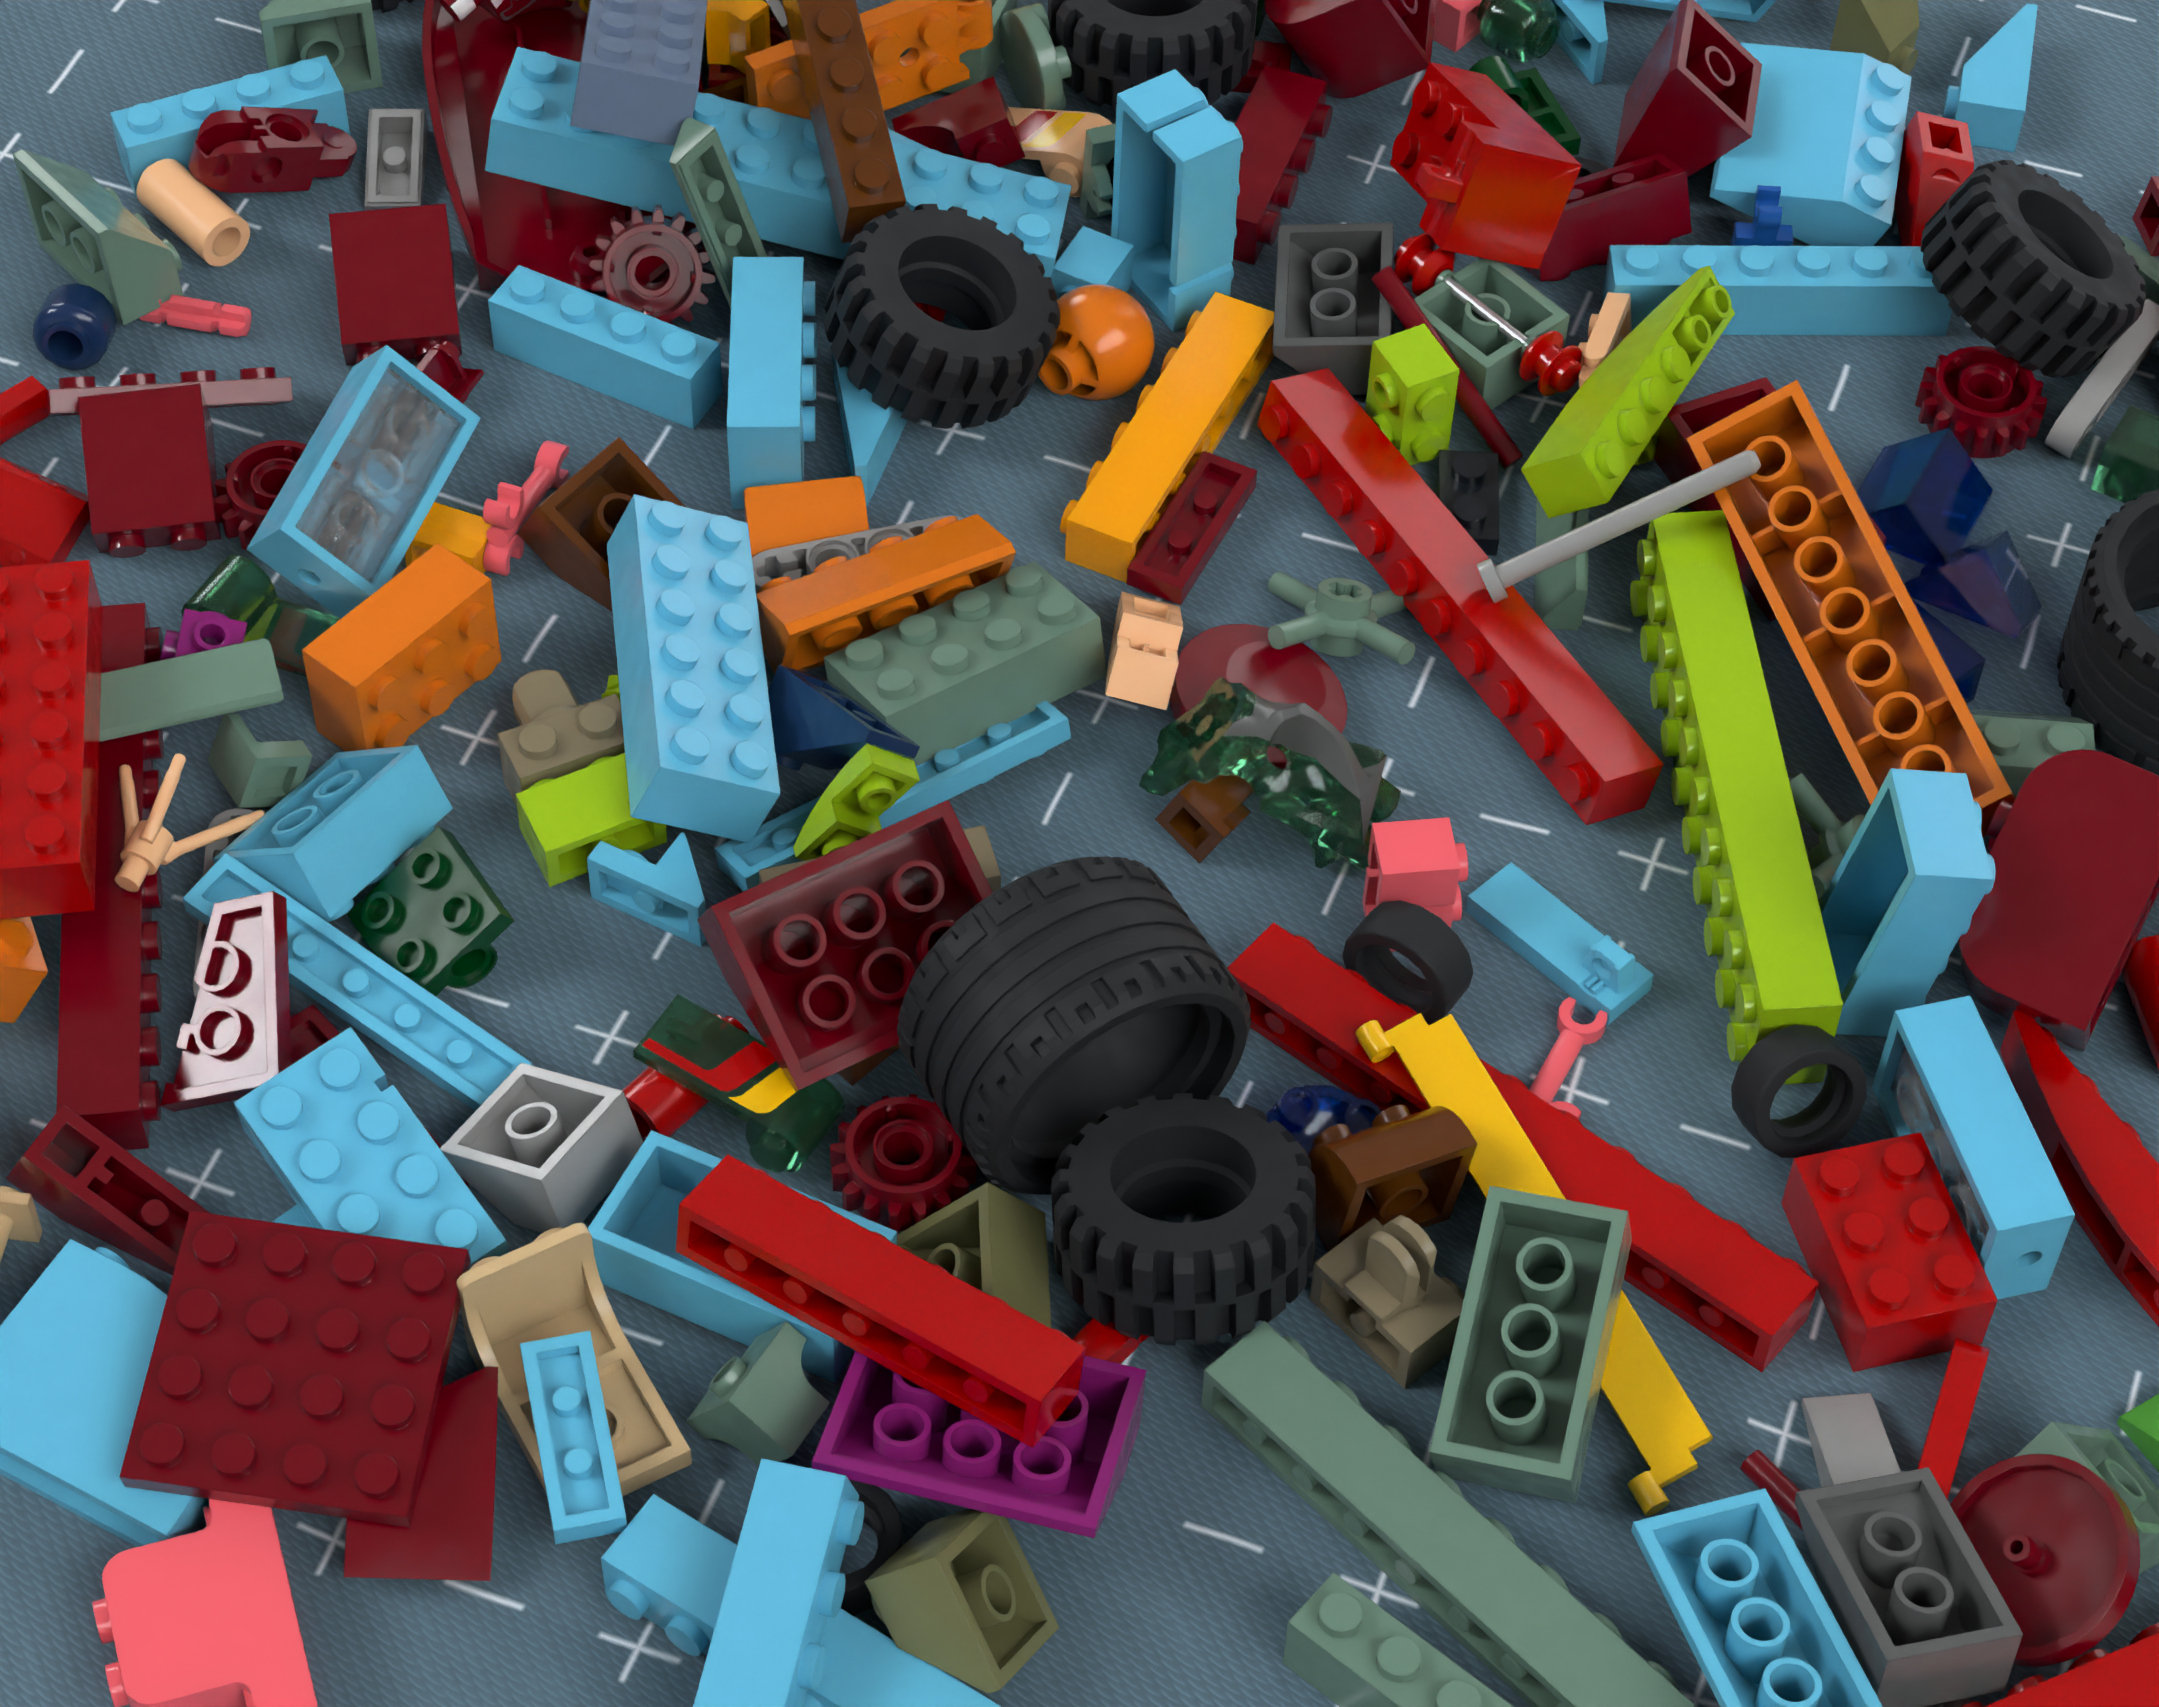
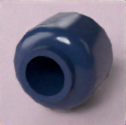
M73 283L56 288L49 293L34 320L33 339L36 348L46 360L60 368L80 370L91 367L101 360L114 336L117 318L113 305L104 294L91 286Z

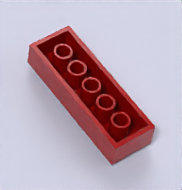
M90 560L0 567V919L95 910L103 607Z

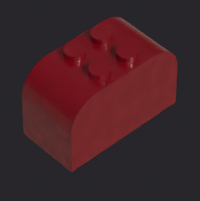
M1264 0L1267 16L1312 76L1327 81L1326 94L1331 97L1346 99L1360 96L1425 70L1429 62H1431L1437 0Z
M2086 749L2066 751L2043 761L2025 779L2013 804L2002 800L1986 835L1990 837L1987 849L1990 850L1989 854L1992 855L1995 862V882L1991 892L1983 896L1972 915L1969 930L1959 938L1960 962L1964 979L1972 993L1982 1004L2011 1019L2012 1013L2016 1010L2029 1015L2040 1026L2047 1028L2056 1040L2082 1052L2085 1050L2159 894V775L2107 753Z

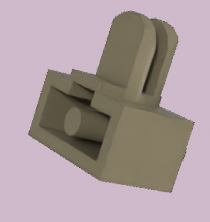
M547 669L531 671L514 684L512 701L514 714L520 726L497 733L503 780L516 807V793L527 790L540 780L547 778L556 779L583 769L601 757H615L625 753L621 702L616 694L579 705L567 680L558 671Z
M1399 1215L1383 1226L1374 1217L1314 1262L1310 1300L1399 1385L1406 1389L1452 1353L1464 1294L1450 1279L1445 1277L1439 1278L1434 1273L1437 1249L1418 1224L1410 1218Z

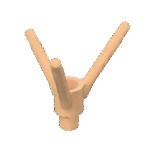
M180 753L174 755L147 820L139 821L132 769L129 765H121L119 767V785L125 823L124 849L120 854L123 864L114 880L121 888L130 892H137L146 875H154L160 864L167 865L185 853L248 829L265 814L264 811L257 810L174 842L172 834L163 827V819L179 782L186 757Z

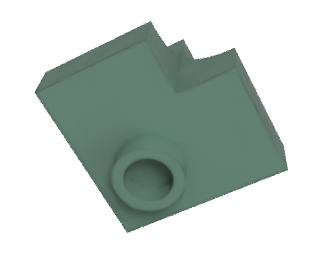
M787 1321L758 1335L741 1359L738 1356L732 1357L716 1373L709 1384V1390L686 1420V1423L706 1440L716 1439L732 1445L758 1466L760 1465L761 1458L780 1462L793 1456L830 1403L810 1385L804 1375L801 1354L807 1339Z

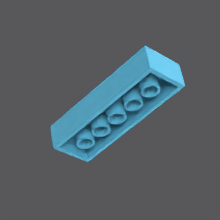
M634 494L607 543L630 814L633 818L750 843L778 799L780 786L748 523L734 520L727 516L715 515L679 506L668 501H659Z

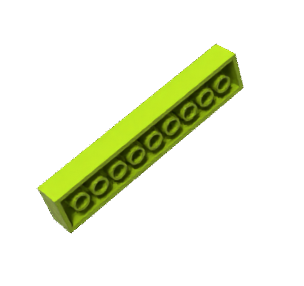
M1723 510L1668 513L1650 521L1647 539L1638 541L1637 563L1641 577L1640 580L1631 582L1630 603L1633 616H1642L1644 626H1642L1640 632L1642 660L1644 663L1652 662L1654 669L1650 680L1652 706L1654 709H1662L1665 719L1661 723L1662 752L1664 757H1673L1675 768L1672 769L1671 774L1673 802L1675 805H1683L1686 817L1682 821L1684 852L1686 855L1694 854L1697 867L1693 870L1695 902L1697 905H1705L1708 918L1704 922L1705 949L1708 956H1717L1719 969L1715 975L1716 999L1719 1008H1728L1731 1019L1727 1026L1728 1054L1732 1062L1740 1061L1741 1063L1756 1043L1773 1031L1789 1026H1817L1835 1037L1843 1002ZM1815 1064L1802 1068L1788 1078L1784 1084L1823 1082L1827 1064Z

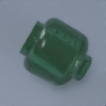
M1482 0L1477 11V19L1481 21L1479 33L1482 42L1490 49L1516 63H1526L1534 58L1545 56L1554 45L1559 34L1560 22L1557 19L1556 7L1551 0Z

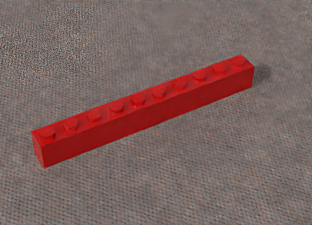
M1326 368L1272 380L1257 423L1265 438L1277 449L1295 474L1323 505L1326 512L1333 517L1356 545L1359 552L1365 556L1389 585L1391 591L1397 596H1403L1404 605L1421 624L1424 631L1431 636L1454 664L1457 671L1473 687L1490 708L1491 712L1501 721L1524 749L1526 755L1533 760L1585 825L1645 808L1663 768V762L1513 585L1505 588L1508 594L1507 598L1497 603L1493 602L1476 565L1489 559V557L1330 369Z
M1274 922L1227 967L1248 997L1247 1001L1251 1008L1250 1028L1378 1114L1395 1105H1405L1411 1114L1429 1109L1428 1104L1396 1052H1393L1389 1057L1380 1062L1372 1063L1355 1036V1032L1360 1026L1372 1020H1377L1384 1032L1417 1015V1012L1404 1004H1397L1371 987L1362 975L1354 970L1344 969L1318 952L1309 940L1302 936L1291 934ZM1480 1059L1566 1200L1628 1211L1632 1242L1624 1280L1760 1372H1763L1807 1321L1819 1282L1810 1277L1803 1267L1794 1260L1780 1257L1751 1238L1748 1232L1738 1223L1727 1219L1724 1220L1695 1201L1692 1195L1682 1186L1663 1180L1639 1164L1636 1158L1626 1149L1612 1146L1583 1127L1582 1123L1573 1114L1565 1110L1556 1109L1530 1092L1526 1085L1515 1076L1503 1074Z

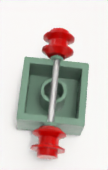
M1423 233L1417 237H1410L1401 244L1395 254L1394 272L1402 283L1412 281V291L1418 296L1414 298L1415 302L1491 410L1539 380L1538 390L1544 396H1551L1557 392L1563 393L1576 383L1579 378V372L1582 369L1580 364L1582 351L1576 345L1565 347L1570 315L1502 262L1479 258L1458 272L1453 273L1456 258L1455 252L1441 250V248L1437 249V244L1428 234Z

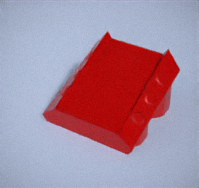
M0 457V567L64 562L90 519L88 495Z

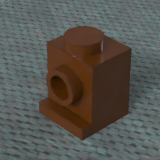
M1223 749L1172 799L1155 820L1200 864L1251 813L1243 802L1260 784L1248 768L1238 763Z

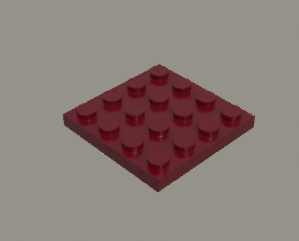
M190 1211L119 1476L124 1486L410 1527L461 1305L456 1282L463 1273L469 1270L471 1262L468 1249Z

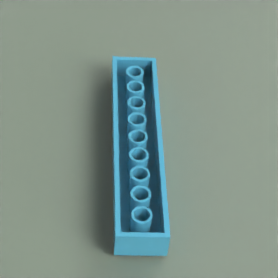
M517 47L491 117L485 171L629 207L637 206L639 209L653 212L656 205H662L665 216L674 217L678 212H682L685 214V221L695 223L669 163L674 146L570 126L580 62L553 56L542 51ZM698 92L693 119L716 128L760 239L844 260L852 242H841L812 120L776 112L766 107H757L721 98L710 93ZM891 140L906 198L905 206H908L911 211H914L915 207L920 204H937L939 210L946 211L954 206L968 210L967 215L981 220L984 216L996 222V228L1004 234L1009 235L1012 232L1024 242L1023 250L1028 255L1035 253L1045 269L1043 277L1051 278L1072 185L1052 181L1045 177H1036L1000 168L990 163H980L944 154L934 149H924Z

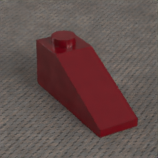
M64 1104L5 1178L24 1193L31 1194L36 1202L61 1220L172 1276L190 1211L210 1213Z

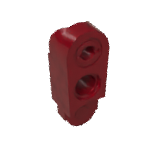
M242 106L240 111L220 110L211 113L203 121L188 165L190 172L197 180L221 192L309 191L313 177H340L349 171L358 147L356 141L345 131L329 126L327 123H314L318 114L316 109Z

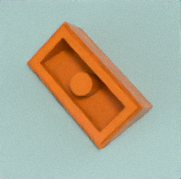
M860 476L748 487L743 491L745 522L748 523L752 558L758 553L769 549L869 530L864 486Z

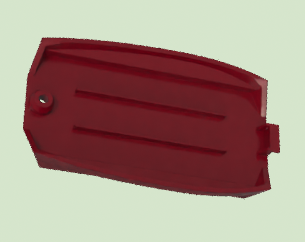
M425 0L422 24V57L431 122L447 191L466 248L477 271L480 290L491 291V287L499 288L515 268L521 265L590 293L606 292V290L592 291L590 281L597 276L603 275L602 271L589 267V257L603 255L604 252L595 243V238L598 234L611 237L614 232L610 219L614 216L623 223L631 220L632 207L485 171L491 117L517 47L542 51L553 56L580 62L588 13L580 8L578 0L572 1L571 7L532 12L516 16L506 22H501L480 6H477L461 22H458L443 8L439 0ZM701 72L698 92L703 91ZM639 209L643 216H652V212ZM664 215V218H667V219H670V220L673 219V217H669V216H665V215ZM685 221L683 228L688 232L696 228V225L693 222ZM702 239L696 244L697 248L705 247ZM647 256L639 261L635 272L641 280L655 283L666 276L669 266L660 257Z

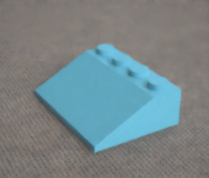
M1740 43L1762 64L1753 133L1750 139L1716 159L1709 197L1753 217L1757 186H1781L1778 207H1782L1780 225H1792L1794 238L1811 246H1874L1892 224L1912 77L1901 72L1897 67L1878 61L1864 53Z

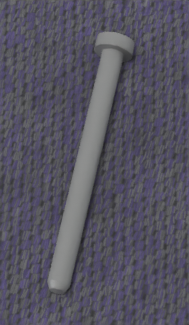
M1745 450L1496 566L1491 558L1476 565L1493 602L1497 603L1508 597L1505 588L1755 474L1761 467V463L1755 451Z

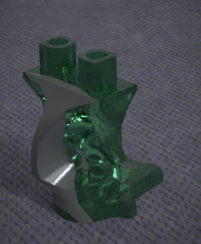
M1223 677L1213 682L1206 695L1196 706L1160 730L1157 739L1158 753L1150 768L1141 776L1139 786L1147 792L1164 796L1192 779L1207 784L1218 775H1237L1244 778L1251 784L1254 794L1261 799L1259 811L1288 824L1304 835L1309 841L1315 866L1321 869L1342 857L1360 870L1368 867V852L1372 829L1369 822L1379 823L1390 817L1397 808L1401 794L1399 789L1382 777L1387 757L1382 750L1347 741L1333 724L1305 703L1288 704L1272 702L1261 698L1244 684L1230 683ZM1269 747L1277 748L1285 757L1287 762L1285 769L1275 767L1269 761L1267 755ZM1304 802L1310 803V807L1306 806Z

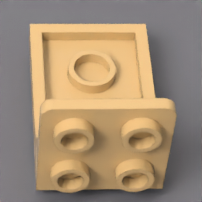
M575 1223L565 1228L559 1227L547 1230L525 1246L500 1257L491 1256L478 1261L457 1279L456 1285L459 1289L460 1308L468 1352L478 1370L486 1366L498 1367V1407L545 1492L546 1489L520 1350V1343L585 1331L591 1332L622 1497L692 1464L690 1447L616 1319L599 1276L594 1256L592 1235L584 1223Z

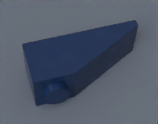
M779 664L768 688L776 762L797 771H800L803 763L825 770L841 769L866 743L909 759L916 757L920 748L919 745L831 682Z

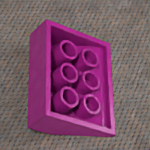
M855 1351L813 1457L812 1469L846 1475L849 1480L1095 1539L1123 1480L1140 1427L1146 1370L1084 1356L1077 1396L1035 1447L1031 1448Z

